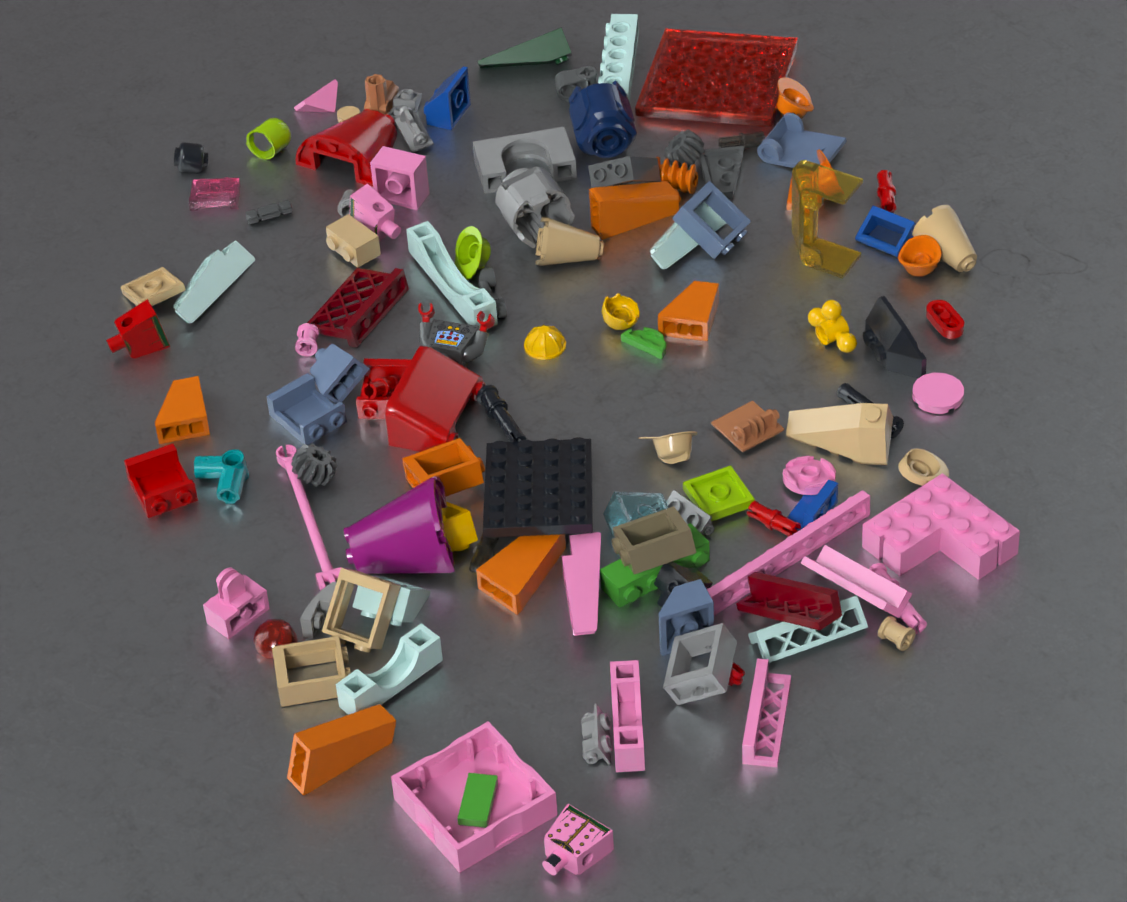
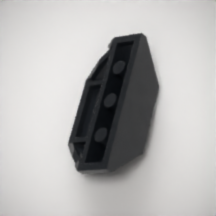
M885 296L879 297L865 320L864 343L866 346H870L876 360L881 362L887 371L920 378L926 374L927 359L923 352L921 353L911 332Z

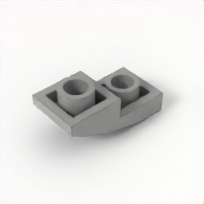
M412 89L400 90L393 98V108L388 115L392 116L393 119L400 118L399 113L403 106H407L413 112H417L422 99V93L414 92Z
M332 582L323 588L304 610L300 618L303 638L314 639L317 630L323 627L337 582Z

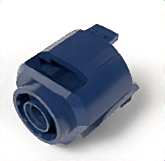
M616 80L612 84L598 83L587 86L584 89L576 86L569 97V115L579 148L587 155H596L601 158L615 157L628 149L634 142L637 131L625 90Z

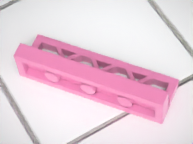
M824 545L816 562L804 556L801 562L806 567L897 618L901 616L912 596L911 592Z
M757 658L742 744V764L777 768L791 686V675L769 673V659ZM768 683L784 684V688L773 693L767 685ZM774 702L780 710L770 715L764 707ZM770 724L777 731L766 736L760 729ZM767 746L773 752V756H758L756 751Z

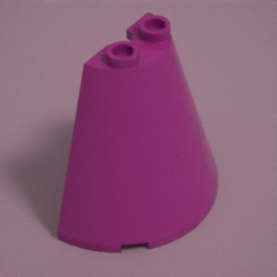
M434 476L351 526L345 527L344 536L350 548L346 549L348 563L350 565L355 564L356 570L365 574L455 572L452 548L444 532L442 509L447 508L445 488L440 478Z

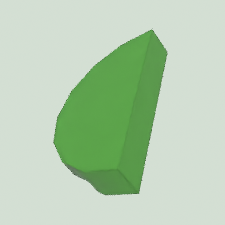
M644 327V330L636 331L629 329L621 334L622 342L657 358L663 359L666 354L664 336L655 329Z

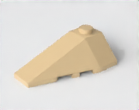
M858 403L789 411L786 436L812 447L823 448L834 455L850 458L853 462L859 464L887 465L893 415L888 404Z

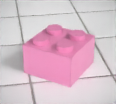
M382 146L370 162L373 189L390 204L418 210L430 194L426 156Z

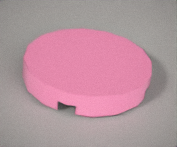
M935 372L918 378L913 384L912 399L914 403H918V407L923 411L932 414L949 413V409L955 407L956 410L963 403L964 386L960 380L952 375Z
M802 456L792 459L786 464V468L783 469L782 480L785 486L795 493L817 495L828 480L835 482L836 470L833 464L826 459L821 458L819 461L814 460V456Z

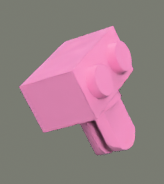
M232 567L224 569L216 578L218 594L203 604L207 624L227 639L233 637L270 609L267 590L245 574L238 573Z

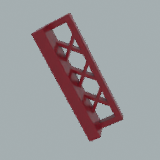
M753 572L747 576L751 594L736 603L738 611L816 630H822L842 616L838 590L759 572Z

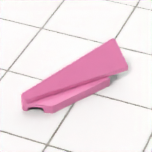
M600 532L569 535L571 555L562 556L563 578L574 636L594 634L597 631L601 549Z

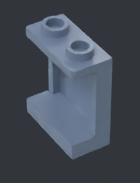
M309 373L267 396L269 415L302 444L309 445L347 423L345 404L340 401L334 405L316 390L314 377Z

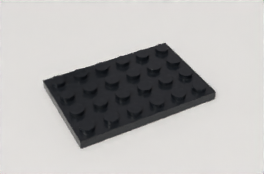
M576 437L567 440L551 438L544 441L521 440L515 443L504 441L487 443L483 538L593 533L591 439Z

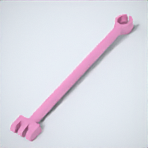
M286 444L287 457H285L281 445L276 450L277 462L287 470L322 572L315 575L319 590L321 591L326 587V582L330 584L338 579L342 567L333 569L302 481L297 479L298 475L292 472V458L297 450L293 445Z

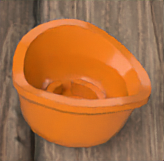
M915 236L903 245L898 255V261L910 275L916 277L926 276L937 267L942 256L941 248L938 242L931 236Z

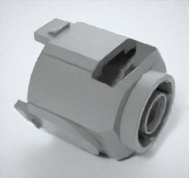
M537 166L531 169L520 168L514 170L505 177L497 190L495 202L502 212L501 215L514 233L517 234L518 238L533 249L537 243L538 230L543 228L545 224L540 222L542 217H548L570 226L573 224L575 215L571 210L568 197L550 173L542 167Z

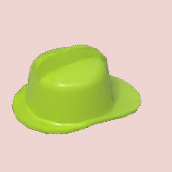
M474 226L462 230L456 242L454 264L466 280H469L477 270L483 269L491 255L490 243L486 238L482 237L479 229Z

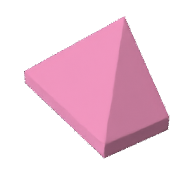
M334 79L296 105L294 109L301 112H335L337 80Z

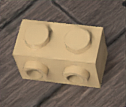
M348 214L326 226V243L331 250H335L346 261L351 262L357 268L381 255L379 236Z

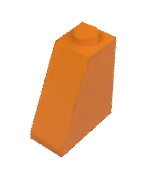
M693 281L658 314V331L666 337L708 341L719 305V283Z
M199 376L173 380L155 420L159 444L210 435Z

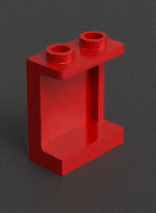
M364 358L363 364L370 369L364 375L363 385L371 383L375 378H385L387 376H393L399 382L412 359ZM361 392V395L356 399L358 419H386L387 402L393 392H390L385 397H375L374 399L364 398Z
M173 443L124 460L127 478L148 518L198 501L195 483L187 477L179 462L177 449Z

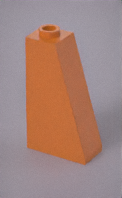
M668 181L589 189L591 227L600 239L604 240L675 215L679 211L680 194Z
M565 534L519 536L476 569L478 589L518 615L566 549Z
M381 704L294 733L287 779L302 795L312 792L391 744L396 728V720Z

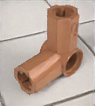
M380 74L367 76L365 80L366 101L364 109L375 110L384 115L388 114L393 108V98L399 92V86L395 85L393 81L384 79Z

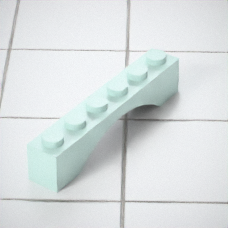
M429 221L406 229L410 254L468 325L479 326L480 329L481 325L477 321V314L480 311L485 313L483 322L488 320L491 313L495 320L493 326L498 325L496 301L485 288H477L464 278L450 258L439 233Z

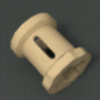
M893 616L885 618L878 630L879 638L888 639L893 642L900 651L908 649L916 635L915 629L912 627L906 628L898 623L897 619Z

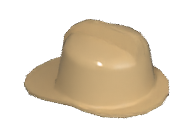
M687 431L661 437H638V439H652L658 457L667 464H676L687 461L690 458L692 437L697 435V432Z

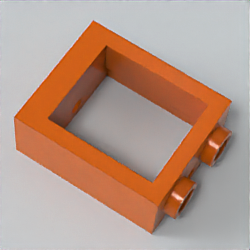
M460 438L402 458L406 481L412 488L431 477L438 476L444 485L445 496L447 497L484 483L482 473L485 472V467L482 459L476 457L471 446H467Z

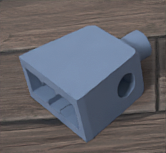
M331 344L327 349L321 348L316 352L315 358L317 361L310 368V373L314 377L321 394L336 404L340 401L343 402L370 368L341 348Z

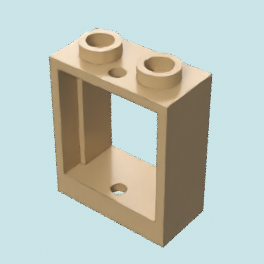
M341 568L322 632L331 635V637L339 636L341 644H346L347 641L355 643L354 648L360 651L370 653L371 649L382 650L401 585L353 569ZM355 584L383 593L370 638L341 628Z
M339 636L272 647L281 707L338 698L336 684L351 674L350 667L344 668V664L349 663L346 646L341 647ZM336 661L338 675L289 683L287 669Z

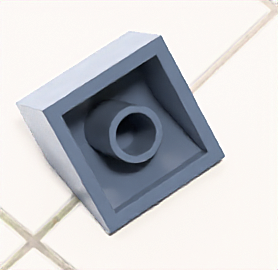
M701 579L674 587L658 614L659 640L662 656L671 654L674 637L714 626V602Z

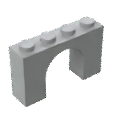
M565 127L473 141L474 162L484 194L497 192L500 184L506 177L505 166L520 158H535L545 162L556 182L577 179L576 159Z

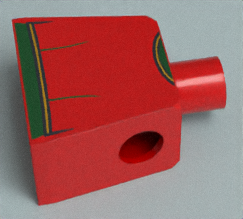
M148 299L117 318L114 323L119 334L106 340L112 354L126 347L133 359L170 347L159 319Z

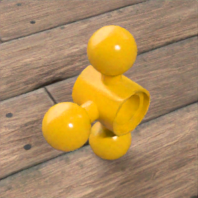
M828 300L823 304L822 308L816 307L810 310L808 321L815 327L816 335L823 345L837 341L838 349L844 353H850L856 348L857 339L853 334L849 333L848 324L844 317L841 316L842 307L839 302Z

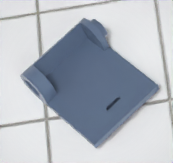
M786 113L758 146L757 153L766 163L814 172L820 165L817 150L820 149L830 163L847 140L845 137L806 131L798 115Z

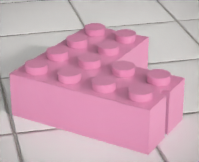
M942 473L863 523L862 547L878 560L883 558V564L898 576L905 574L938 551H941L976 579L980 580L995 570L997 564L1001 566L1018 554L1020 530Z

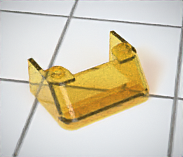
M807 160L799 161L792 169V235L799 257L806 266L843 279L861 257V252L818 238V209L824 204V199L845 205L863 184L862 178Z

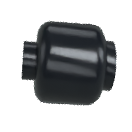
M183 142L179 145V148L175 147L174 166H177L180 172L199 174L203 166L207 167L208 153L204 152V147L201 144Z

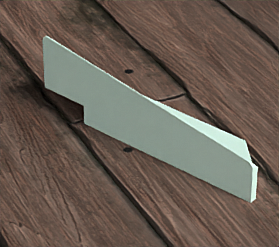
M705 202L694 211L715 232L726 224ZM674 222L650 249L651 257L661 269H667L699 244Z
M236 240L222 251L218 249L204 259L185 287L186 291L181 293L173 305L176 309L175 312L187 323H193L255 261L254 256Z

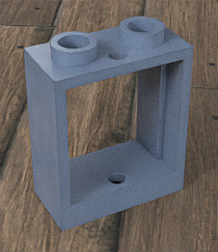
M710 181L690 198L672 218L713 259L720 253L725 256L734 246L732 241L736 240L739 242L748 233L745 228L751 222ZM703 202L711 207L733 229L724 240L694 212Z

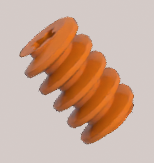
M656 157L658 159L661 182L668 181L674 189H680L683 193L688 191L692 195L695 193L698 185V172L695 164H692L690 170H688L686 162L679 168L677 160L670 166L668 158L661 164V157Z

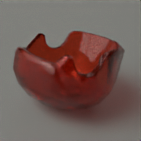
M268 619L257 628L253 638L257 652L267 659L273 658L272 647L298 643L294 629L288 622L282 619Z

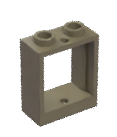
M674 506L612 527L615 538L611 539L613 549L616 555H620L624 567L629 566L634 575L696 553L691 529Z

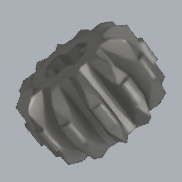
M689 129L680 131L677 136H674L672 141H669V145L665 148L664 157L670 160L671 165L677 160L679 168H681L684 162L687 163L689 168L690 165L695 164L697 159H700V154L704 152V143L697 134Z
M313 443L310 445L303 444L292 458V472L298 475L297 479L306 481V484L312 483L315 487H318L319 484L326 486L336 473V458L330 455L331 451L324 450L322 446L317 447Z

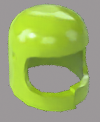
M269 118L247 134L246 145L258 158L271 159L289 145L291 131L283 120ZM255 132L265 135L272 144L269 150L261 151L254 143Z

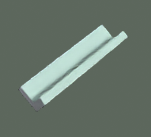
M856 595L840 600L842 616L832 622L834 625L828 636L816 632V629L783 621L748 633L751 644H758L762 658L769 659V663L865 629L868 625ZM851 609L854 610L858 625L853 627L841 623L845 611ZM838 627L844 629L842 631L836 632ZM799 628L809 633L803 645L790 641L795 629ZM784 633H787L786 638H784V637H782V636H780V635H781V634H784ZM813 636L819 638L817 640L811 641ZM774 637L782 641L783 645L778 654L770 656L765 640ZM788 645L794 647L792 649L786 650Z

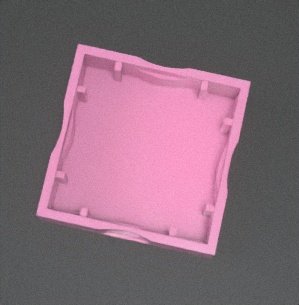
M489 721L454 740L445 749L426 756L391 776L394 800L459 873L558 815L556 792L531 766L517 756L510 743ZM468 773L498 776L496 794L488 827L486 828L458 825L457 818Z

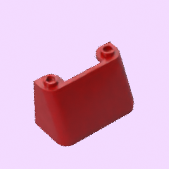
M419 346L387 402L385 418L389 446L421 452L458 439L459 436L455 432V424L469 398L472 401H477V392L486 386L483 378L437 350L427 346Z

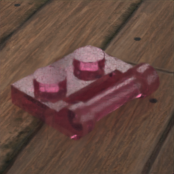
M225 177L220 179L203 178L192 180L191 195L189 197L190 211L210 207L238 209L240 179Z

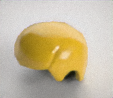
M620 293L611 298L609 296L605 297L601 312L604 322L610 328L626 330L638 322L640 311L633 299L621 296Z

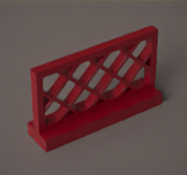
M356 268L307 323L318 327L319 334L347 339L350 347L357 348L409 290L404 270L395 268L391 273ZM360 277H362V278H368V279H365V280L356 282ZM371 285H372V288L365 289V290H362V291H358L359 289H362V288H365V287H368V286H371ZM353 291L356 292V293H353V294L344 296V295L347 294V293H350V292H353ZM359 300L357 303L345 306L347 303ZM342 305V308L330 311L332 308ZM346 315V317L332 321L333 318ZM329 320L328 323L317 325L318 323Z

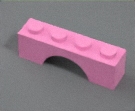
M639 660L610 662L616 772L645 771Z

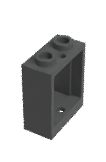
M627 156L588 166L592 188L661 182L657 158Z

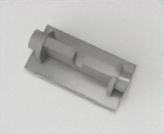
M403 106L400 109V118L394 119L412 153L434 145L416 111L413 112L411 108Z
M673 490L660 511L674 506L687 524L691 523L702 535H711L714 531L710 521L712 517L676 490Z
M596 703L594 704V713L588 712L581 719L582 737L584 738V741H582L583 758L588 764H595L597 760L604 758L607 764L610 765L613 743L609 730L612 729V722L609 715L603 713Z

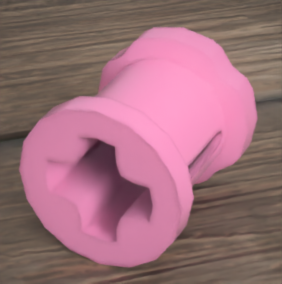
M309 323L300 325L297 331L299 339L295 343V350L299 355L313 356L318 349L316 340L319 336V329Z

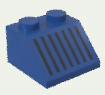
M463 66L444 80L441 86L435 90L431 99L425 103L424 115H426L427 125L452 131L469 108L471 99L468 67Z

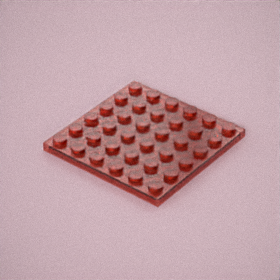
M665 28L635 106V116L772 127L779 97L778 80L784 77L788 78L798 47V38Z

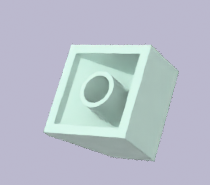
M374 576L401 585L389 624L402 626V622H413L430 596L431 590L384 576ZM358 585L353 608L362 610L361 615L375 619L383 593Z

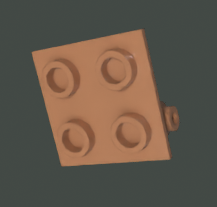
M753 400L711 422L741 452H745L784 431V428L777 422V419L780 418L776 409H768L765 412Z

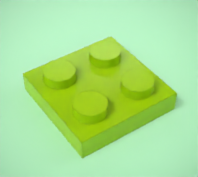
M731 465L683 482V490L690 501L712 517L711 522L746 510L755 501Z

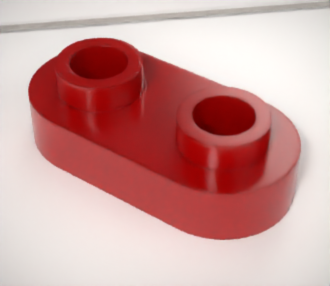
M933 300L927 304L926 317L943 337L955 339L963 335L964 320L949 302Z

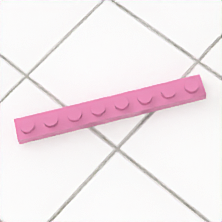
M862 490L856 495L849 497L845 502L829 510L817 520L810 522L795 534L788 536L784 541L768 549L764 554L746 563L731 575H727L714 586L707 588L714 602V616L751 592L747 576L753 572L777 576L803 559L804 556H808L870 515V495Z

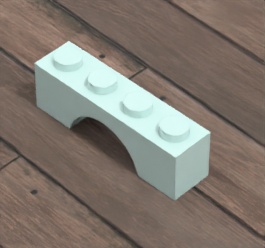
M422 623L400 638L395 654L383 668L371 674H363L360 670L356 669L336 684L339 707L349 715L378 704L382 705L443 661L440 637Z

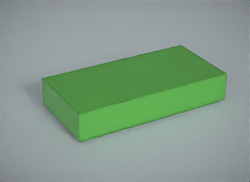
M468 773L457 818L458 825L488 827L498 785L497 775Z

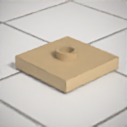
M164 267L120 287L122 294L136 306L147 299L151 306H154L186 291L184 283Z

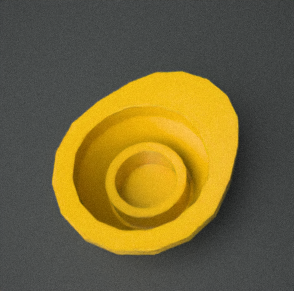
M544 324L533 327L524 342L525 352L530 357L538 360L554 359L560 356L566 348V340L562 333L555 326Z

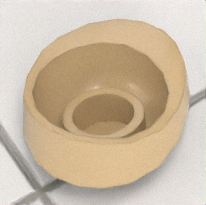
M911 449L898 464L899 471L903 477L921 486L942 473L949 478V469L939 457L924 449Z

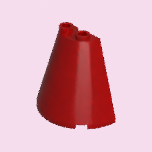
M364 109L363 112L303 141L296 152V165L316 170L320 166L319 154L353 163L356 182L373 187L370 162L382 146L393 148L398 135L394 126L395 121L388 114L384 115L375 110Z

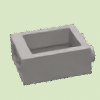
M723 623L674 637L663 688L677 705L727 692L737 641ZM711 652L708 667L689 672L692 657Z

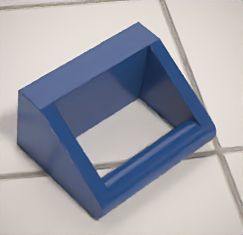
M873 205L856 234L855 240L898 257L906 241L913 238L912 232L916 223ZM879 225L902 234L898 244L894 246L869 236V234Z

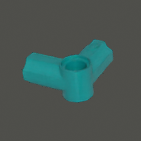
M233 449L225 452L222 456H197L194 460V475L196 479L220 478L216 492L218 500H222L226 504H235L240 499L243 484L249 477V470L242 451Z

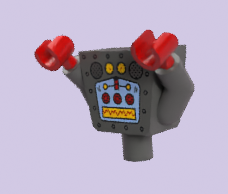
M422 302L418 306V311L422 317V322L419 325L420 346L431 347L464 367L482 355L489 334L486 333L487 329L495 324L491 313L485 322H483L485 313L480 311L477 314V321L481 325L479 329V326L433 319L431 323L430 318L435 314L433 305L430 303V310L428 312H423Z

